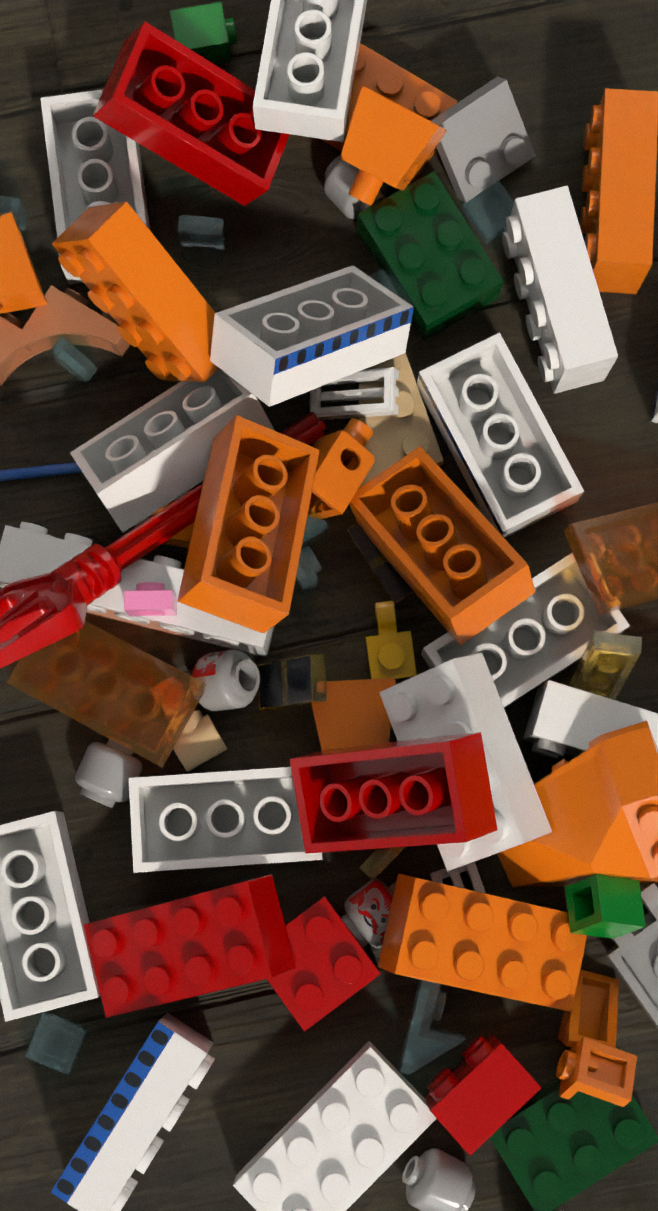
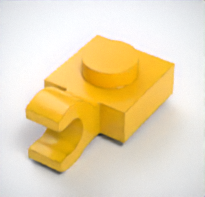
M393 601L375 603L378 635L365 638L371 679H402L416 676L411 631L397 633Z

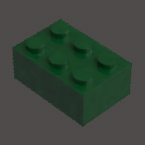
M435 171L358 214L357 234L393 292L414 307L411 321L424 341L499 298L504 282Z
M555 1078L541 1087L527 1103L489 1137L534 1211H553L658 1143L657 1133L633 1095L632 1100L624 1107L579 1091L568 1100L559 1097L561 1079Z

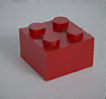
M325 895L285 924L296 968L267 979L304 1032L381 974L378 967Z
M494 1034L487 1039L482 1035L478 1036L461 1053L465 1060L452 1072L447 1067L444 1068L427 1085L430 1092L425 1096L430 1112L469 1156L541 1089L539 1084Z

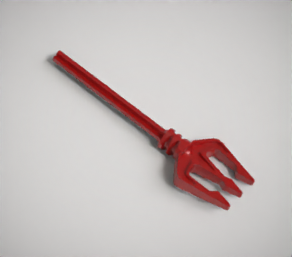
M310 412L280 433L310 445L324 435L323 430L326 429L323 420H318L314 412ZM203 483L107 547H102L97 543L92 544L85 551L77 554L50 573L16 581L3 587L0 590V669L80 630L85 624L87 605L120 584L122 581V570L195 522Z

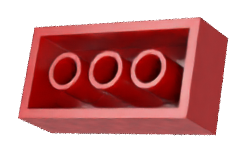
M146 21L123 42L93 114V117L244 206L268 191L290 135L255 129L253 114L255 90Z
M481 732L328 749L290 759L305 854L462 843L498 830Z
M272 874L84 924L106 1018L273 978L296 968Z

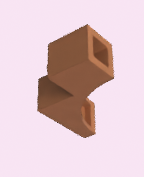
M51 285L44 295L47 304L36 307L24 327L23 323L10 313L0 314L1 386L11 373L25 361L53 348L72 345L92 346L123 357L130 346L118 333L117 327L119 324L109 312H103L100 315L87 307L89 302L83 296L69 288L63 293Z

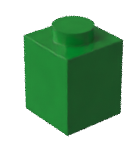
M221 2L170 11L176 41L214 65L231 62L229 45L237 44L233 17L224 19Z
M594 874L565 887L570 933L614 939L646 927L639 880Z

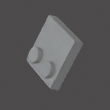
M497 76L431 120V122L447 130L436 148L457 198L466 203L535 157L508 82Z

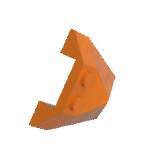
M648 721L598 736L588 743V750L569 762L563 759L553 765L552 773L534 784L552 832L497 853L512 887L568 886L594 874L639 880L640 883H658V747Z

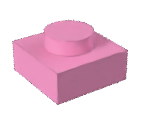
M164 583L136 584V591H124V610L129 616H177V597L173 590H165Z

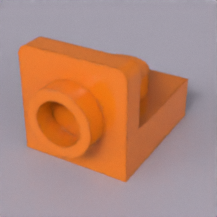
M583 1037L574 1048L572 1047L569 1051L565 1050L559 1059L556 1070V1077L561 1079L559 1097L569 1100L579 1091L621 1107L626 1106L632 1100L637 1056Z

